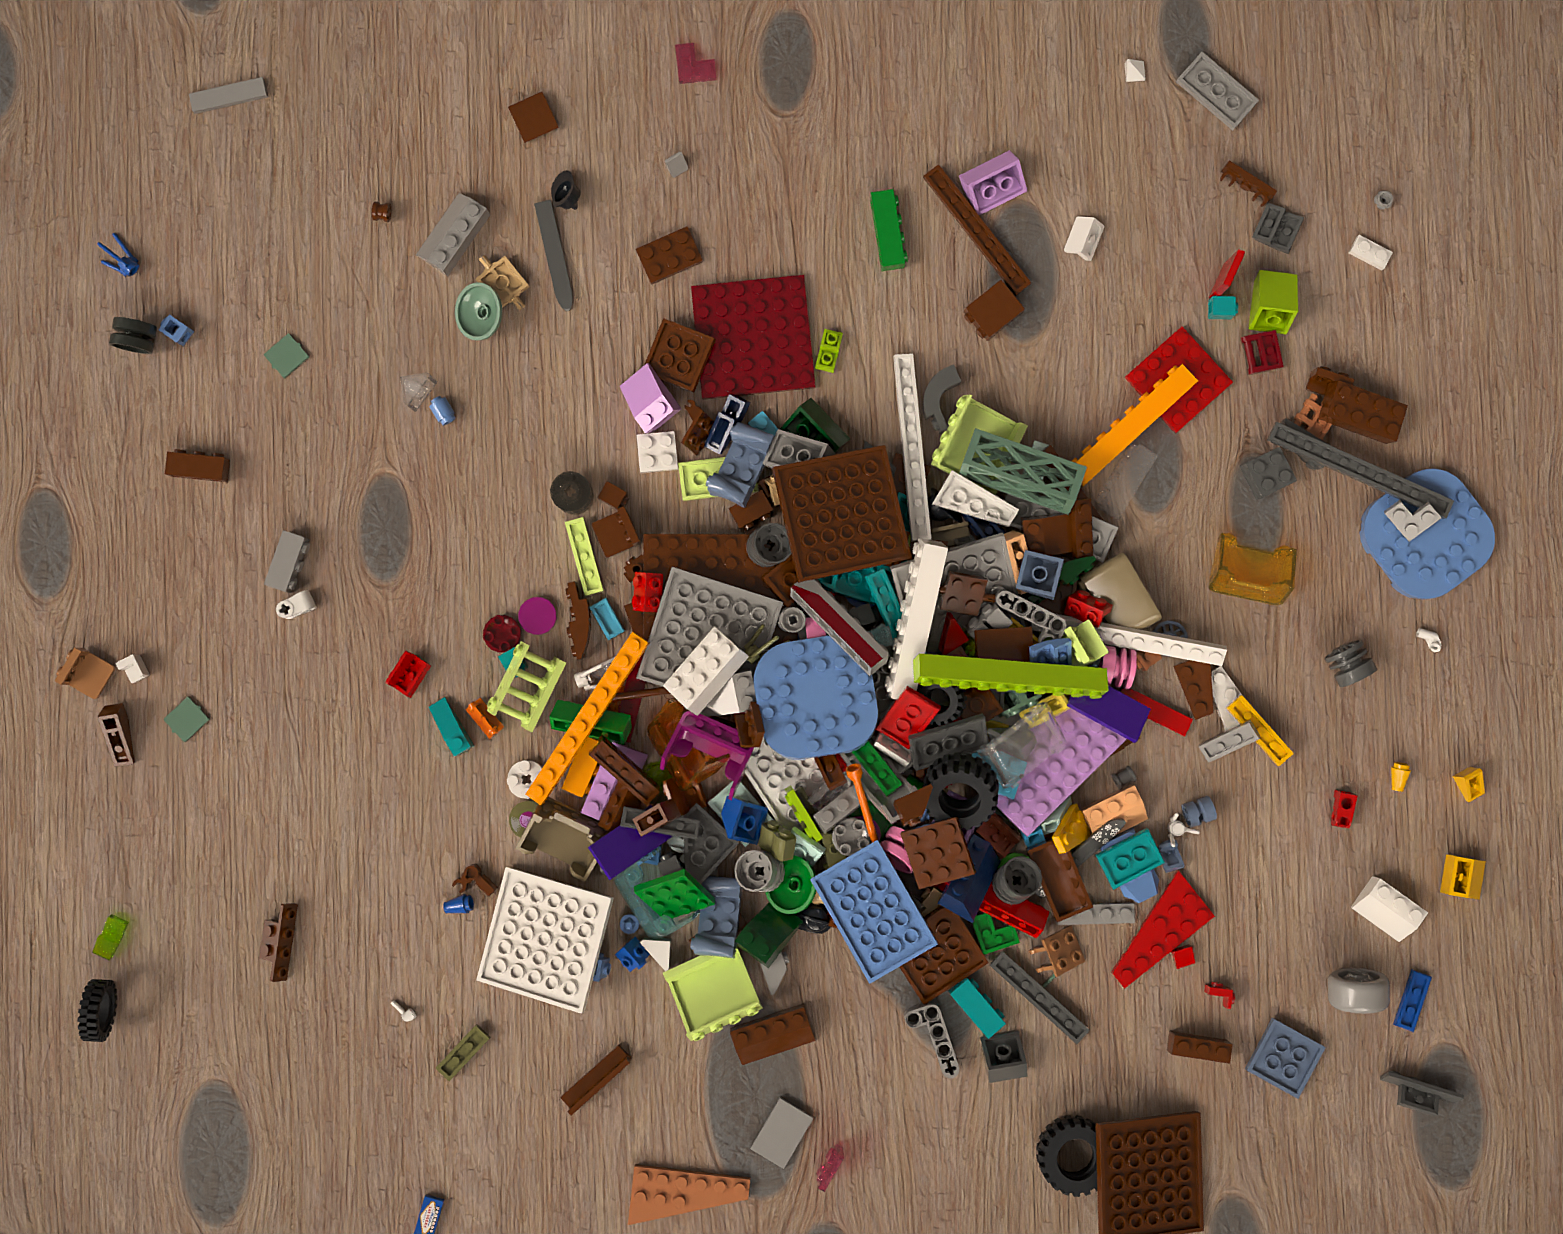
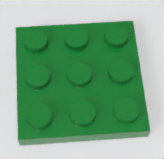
M685 869L634 886V893L665 921L715 905V897Z

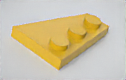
M1077 804L1069 806L1052 836L1059 854L1067 853L1092 835L1085 822L1084 814L1080 811Z

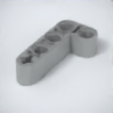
M1003 589L996 592L994 600L997 605L1043 628L1039 635L1038 643L1043 642L1046 637H1051L1052 640L1062 638L1067 627L1065 619ZM1007 594L1006 597L1014 601L1011 609L1009 608L1011 606L1010 603L1004 601L1001 604L1002 600L999 599L1001 595L1005 596ZM1020 602H1025L1026 610L1021 613L1018 612L1017 605ZM1037 611L1044 613V617L1040 621L1034 619ZM1059 619L1061 627L1055 630L1052 628V622Z
M929 1001L925 1005L922 1003L906 1009L904 1020L909 1027L917 1028L927 1025L944 1076L947 1078L956 1077L959 1074V1065L938 1005L933 1001ZM930 1007H934L937 1010L933 1016L926 1014L927 1009ZM912 1013L918 1015V1019L915 1022L908 1020V1016ZM935 1026L943 1028L940 1034L936 1035L932 1032ZM945 1044L949 1046L947 1052H939V1047L941 1045ZM945 1059H949L953 1066L952 1071L947 1069L948 1066Z

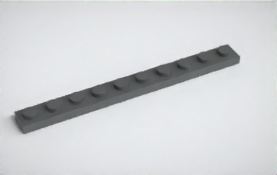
M1274 423L1267 439L1269 442L1418 508L1429 502L1443 519L1447 518L1454 500L1281 423Z

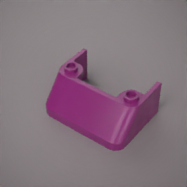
M691 711L685 712L662 755L660 769H665L671 754L677 757H685L690 753L692 747L727 762L725 775L728 779L734 781L728 797L729 800H732L745 773L754 747L742 748L736 729L702 714L697 716Z

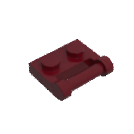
M1276 330L1241 337V343L1244 344L1249 369H1247L1248 375L1284 367ZM1253 341L1257 342L1262 366L1256 365L1252 347Z

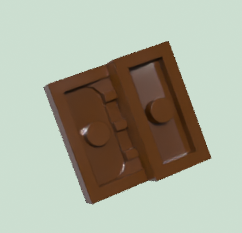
M539 92L508 107L524 143L559 128L543 92Z

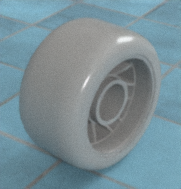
M1345 968L1335 970L1328 977V1000L1334 1008L1345 1012L1361 1014L1381 1012L1390 1003V983L1386 975L1370 969Z

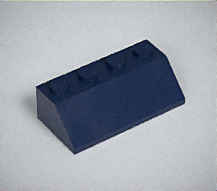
M974 833L967 846L976 873L948 881L938 902L941 906L971 923L974 922L992 882L993 875L1000 864V859L991 843Z

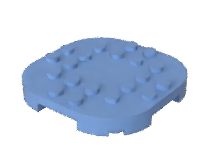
M1425 469L1408 475L1404 479L1454 500L1446 519L1441 518L1409 542L1384 513L1386 509L1400 499L1385 493L1367 507L1362 515L1361 531H1359L1364 550L1367 554L1370 553L1385 572L1392 582L1391 586L1406 597L1421 600L1437 598L1451 591L1488 561L1495 545V532L1492 522L1465 485L1456 476L1447 471ZM1402 501V503L1408 508V510L1411 513H1414L1416 510L1419 509L1416 506H1413L1407 502Z
M830 636L781 643L768 650L758 662L754 674L756 703L759 705L764 726V739L771 749L781 756L791 760H806L808 758L833 754H846L864 746L874 733L878 722V707L873 676H869Z

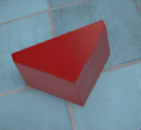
M951 612L946 613L938 646L942 655H947L969 640Z

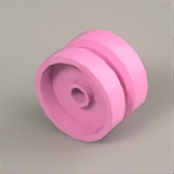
M892 826L885 834L886 840L881 841L880 844L896 870L911 874L913 870L900 834L905 830Z

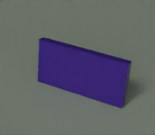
M1108 686L1109 691L1098 699H1092L1090 696H1070L1066 706L1133 743L1138 741L1151 710Z
M649 805L643 810H649L650 808H652V805ZM618 826L590 845L588 849L608 879L611 880L672 836L650 832L641 837L637 829Z

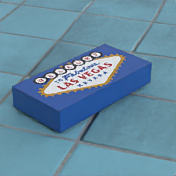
M425 1195L414 1234H435L444 1199Z

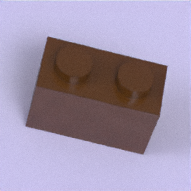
M762 490L750 496L745 508L738 504L728 508L738 528L745 531L754 527V522L760 519L763 522L770 518V513L773 512Z

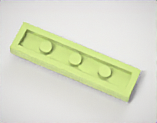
M584 517L565 522L584 595L588 596L604 591Z

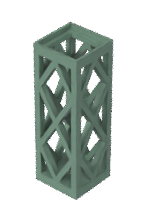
M975 428L959 474L972 482L1068 515L1076 501L1087 467ZM1005 447L1008 452L1001 451L998 448ZM975 452L978 454V458H973ZM999 459L1005 466L996 467L991 461ZM1053 463L1056 468H1049L1046 464ZM1024 469L1028 474L1020 475L1017 470ZM988 475L995 476L998 479L991 480ZM1047 476L1053 483L1045 485L1039 477ZM1036 492L1044 493L1046 496L1040 497Z

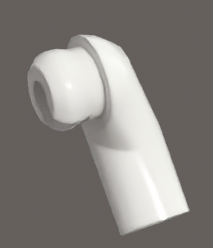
M1418 628L1416 637L1425 639L1431 651H1440L1442 644L1438 634Z

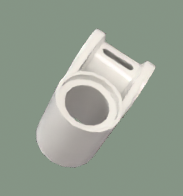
M304 590L278 603L276 612L282 618L292 619L301 614L308 613L317 607L310 591ZM285 606L290 607V609L288 610V614L284 613V611L286 610Z

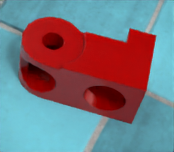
M1335 790L1331 825L1350 828L1358 795L1348 791Z

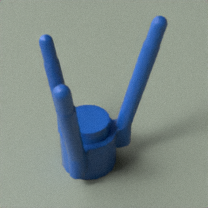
M116 233L112 235L128 258L126 256L120 258L102 243H97L99 247L118 261L120 267L104 260L101 261L102 264L120 272L125 277L127 275L133 276L138 271L139 264L137 263L139 260L131 254Z

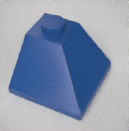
M727 796L721 813L727 837L757 845L761 825L765 822L768 808L735 797L729 800V796Z

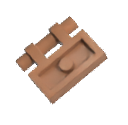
M1312 393L1309 399L1304 401V407L1300 413H1297L1294 417V423L1298 426H1301V424L1305 425L1306 431L1323 440L1332 424L1318 420L1322 402L1320 405L1315 403L1318 396ZM1310 410H1313L1315 413L1310 420L1306 416Z

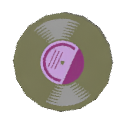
M526 800L518 803L512 809L509 815V825L516 836L521 837L538 804L537 802Z

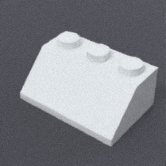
M1374 876L1371 877L1350 907L1398 942L1418 929L1428 914L1427 911L1381 878Z

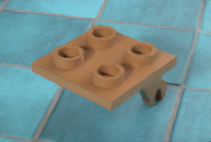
M1072 925L1042 939L1043 945L1029 950L1030 954L1047 951L1051 963L1041 965L1039 968H1036V971L1039 973L1053 969L1055 977L1086 962Z

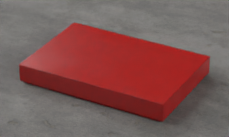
M1238 249L1223 264L1209 298L1221 296L1231 286L1245 251Z
M906 686L879 722L876 730L910 749L908 736L924 731L939 712L941 706L911 687Z

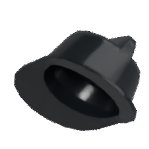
M566 170L561 172L552 183L551 196L553 206H560L566 210L570 208L576 210L581 193L574 183L572 173Z
M931 488L932 494L927 498L929 517L936 521L952 518L962 523L963 518L958 512L932 505L939 492L935 488Z
M811 903L805 910L794 914L803 920L798 929L816 934L827 932L831 927L828 926L830 915L827 914L828 910L822 903L820 905Z

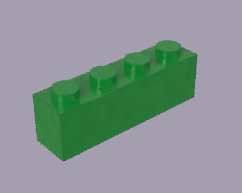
M893 189L871 192L870 203L881 271L902 269L905 266V262H908L907 251H903L902 243H905L904 232H900L899 225H902L901 214H897L896 209L899 206L898 195H894Z
M557 700L549 716L551 729L567 732L584 705ZM605 710L588 737L598 739L603 734L609 741L625 745L632 728L631 715Z

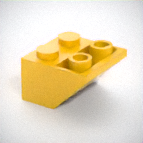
M1446 854L1440 892L1480 900L1486 861Z

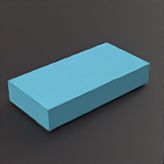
M607 598L590 606L593 615L608 640L625 632Z

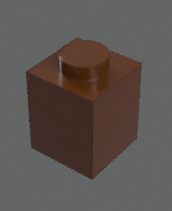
M608 481L597 497L616 510L620 507H625L629 501L627 492Z

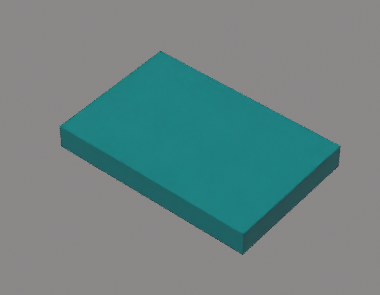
M1148 828L1095 855L1113 890L1165 863Z

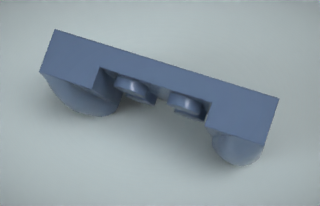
M738 422L731 427L730 435L733 442L718 474L714 473L708 477L706 486H708L707 489L710 495L725 498L745 508L765 466L763 461L774 439V435Z
M708 876L701 885L715 897V905L700 909L698 934L695 935V938L691 939L690 948L694 950L695 955L718 956L735 959V940L738 934L742 887L738 884L736 878Z

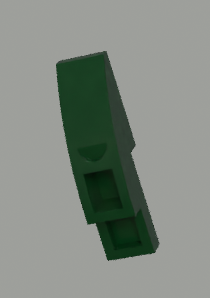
M1094 556L1083 557L1063 563L1059 581L1064 586L1068 583L1073 585L1080 579L1078 575L1082 571L1086 573L1094 567L1093 562L1096 558ZM1032 594L1026 598V600L1037 605L1045 599Z

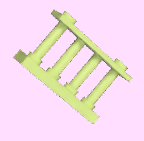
M521 641L513 651L514 656L494 697H491L487 704V711L496 716L499 710L520 719L522 722L521 726L533 732L566 662L555 656L553 660H546L529 652V645ZM526 658L547 668L545 676L539 678L520 669L519 667L523 659ZM515 675L538 685L536 695L532 696L510 686ZM506 693L529 702L530 707L528 711L523 713L503 704L502 701Z

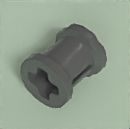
M1126 766L1125 770L1117 774H1111L1119 790L1127 783L1137 781L1130 766Z

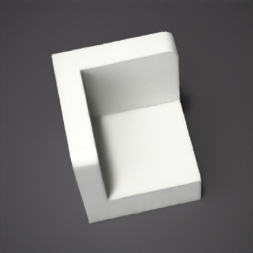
M132 654L116 663L119 670H125L131 683H136L150 675L140 655Z

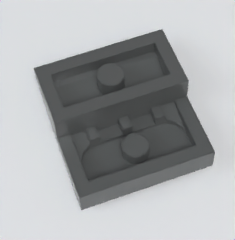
M1267 203L1252 238L1273 249L1289 254L1304 221V217L1286 212V208Z

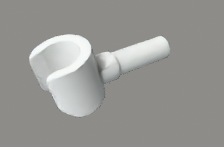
M395 1000L392 1001L391 1004L399 1011L404 1021L408 1022L416 1018V1014L411 1008L405 1011Z

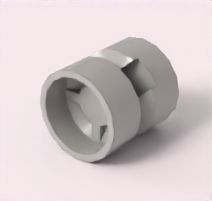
M784 607L780 611L777 625L783 631L798 632L805 625V615L799 608Z

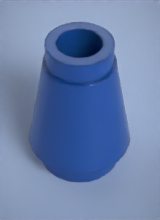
M464 894L444 902V912L446 914L469 913L474 909L472 896Z

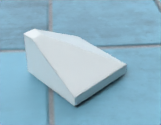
M1126 60V82L1145 81L1144 61Z

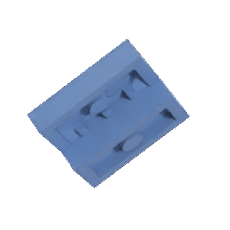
M1053 639L1030 646V662L1072 666L1071 639Z

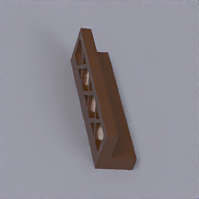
M603 734L598 738L597 745L589 752V755L647 806L660 792L659 784Z
M620 1044L560 1097L569 1107L567 1112L571 1116L630 1064L632 1058Z

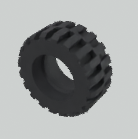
M954 753L953 756L947 754L943 756L942 760L941 758L935 760L934 765H930L927 769L923 787L931 784L933 789L926 809L927 814L930 817H934L935 822L957 816L961 828L970 830L973 826L977 828L983 825V821L987 822L991 815L995 813L996 805L998 804L999 782L995 771L991 770V766L987 762L983 763L982 758L978 756L974 758L972 754L968 753L966 755ZM953 783H964L973 787L978 794L967 800H958L947 795L943 788Z
M1066 1115L1063 1120H1060V1118L1055 1119V1124L1052 1126L1048 1124L1045 1127L1047 1130L1045 1133L1041 1132L1039 1136L1040 1143H1037L1036 1146L1038 1154H1036L1037 1162L1043 1176L1055 1190H1061L1062 1194L1067 1196L1069 1193H1072L1074 1197H1080V1193H1084L1087 1196L1091 1194L1090 1190L1095 1189L1097 1192L1096 1124L1088 1118L1083 1119L1082 1116L1076 1115L1075 1118H1072L1071 1115ZM1073 1139L1087 1141L1092 1148V1158L1089 1164L1076 1172L1063 1170L1057 1161L1060 1148L1066 1142Z

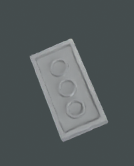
M1203 52L1195 58L1176 80L1177 84L1232 131L1259 101Z

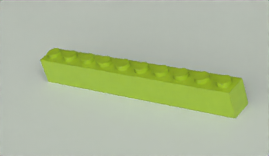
M920 653L913 660L914 683H921L922 686L937 684L940 687L959 686L961 689H968L970 687H976L978 690L997 689L999 692L1015 690L1016 693H1026L1029 691L1037 695L1053 693L1054 696L1069 694L1072 697L1090 696L1092 699L1101 698L1102 695L1109 691L1107 668Z

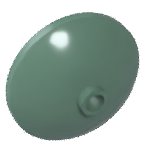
M472 283L466 286L457 298L455 319L459 330L464 336L476 341L486 340L497 331L502 319L501 299L496 290L488 284Z

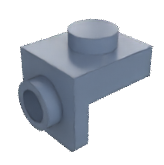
M1170 840L1164 841L1158 846V850L1165 862L1162 864L1165 873L1184 868L1185 866L1177 848V840H1175V847L1171 846Z

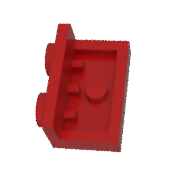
M635 572L633 579L634 596L632 598L633 611L657 612L662 598L663 574Z
M1078 590L1069 596L1064 613L1082 622L1091 620L1094 627L1099 628L1103 617L1111 612L1113 605L1107 603L1103 598L1091 596L1087 591Z
M406 650L399 658L393 671L390 672L385 683L411 698L431 668V665Z

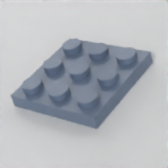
M1271 1018L1245 1070L1299 1099L1326 1047Z

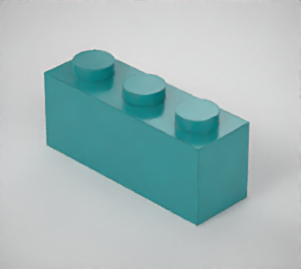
M966 977L948 992L989 1039L1006 1024L1003 1020L1005 1016L998 1008L993 1009L990 1005L992 1000L986 993L982 995L977 990L980 986L973 978L969 980Z

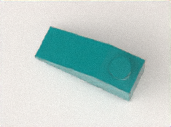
M446 697L429 706L442 737L454 757L463 754L475 746Z

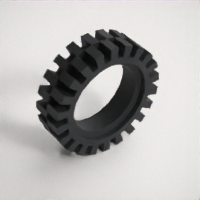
M91 979L85 986V992L82 993L83 1000H80L79 1003L81 1005V1009H78L80 1016L77 1019V1022H80L78 1030H80L79 1036H81V1040L103 1042L109 1037V1032L112 1031L111 1025H114L113 1017L116 1016L115 1008H117L115 1003L117 1000V995H115L117 989L115 988L114 981Z

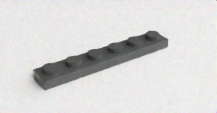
M1003 951L989 964L1076 1044L1090 1031Z

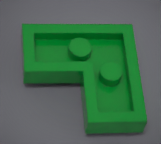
M986 913L976 915L972 924L984 955L1020 943L1015 927L1006 925L995 929L990 915Z

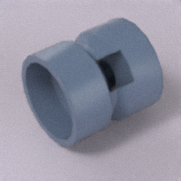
M1209 796L1197 799L1196 803L1190 801L1181 805L1184 818L1190 828L1201 825L1202 821L1207 823L1217 819L1214 804Z

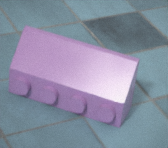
M613 743L636 765L643 769L648 757L647 754L622 744ZM601 765L581 811L582 814L599 821L618 782Z

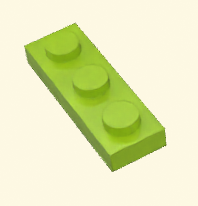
M790 785L784 790L787 795L784 797L789 806H795L797 811L794 814L799 822L804 821L807 827L804 830L808 837H813L816 842L823 839L792 786Z

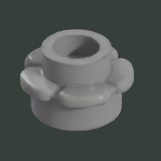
M1380 191L1374 197V203L1377 204L1379 209H1388L1392 206L1393 195L1390 192Z

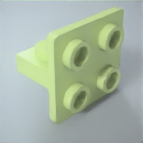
M1086 620L1077 627L1070 626L1064 630L1065 634L1062 638H1070L1072 641V666L1087 667L1109 653L1091 620Z

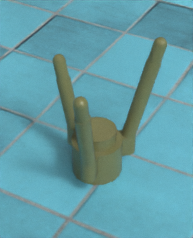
M764 624L760 626L751 640L744 646L746 649L744 652L749 656L747 660L751 664L754 662L758 663L766 653H762V651L779 639V636H775L760 648L756 644L752 646L764 629Z

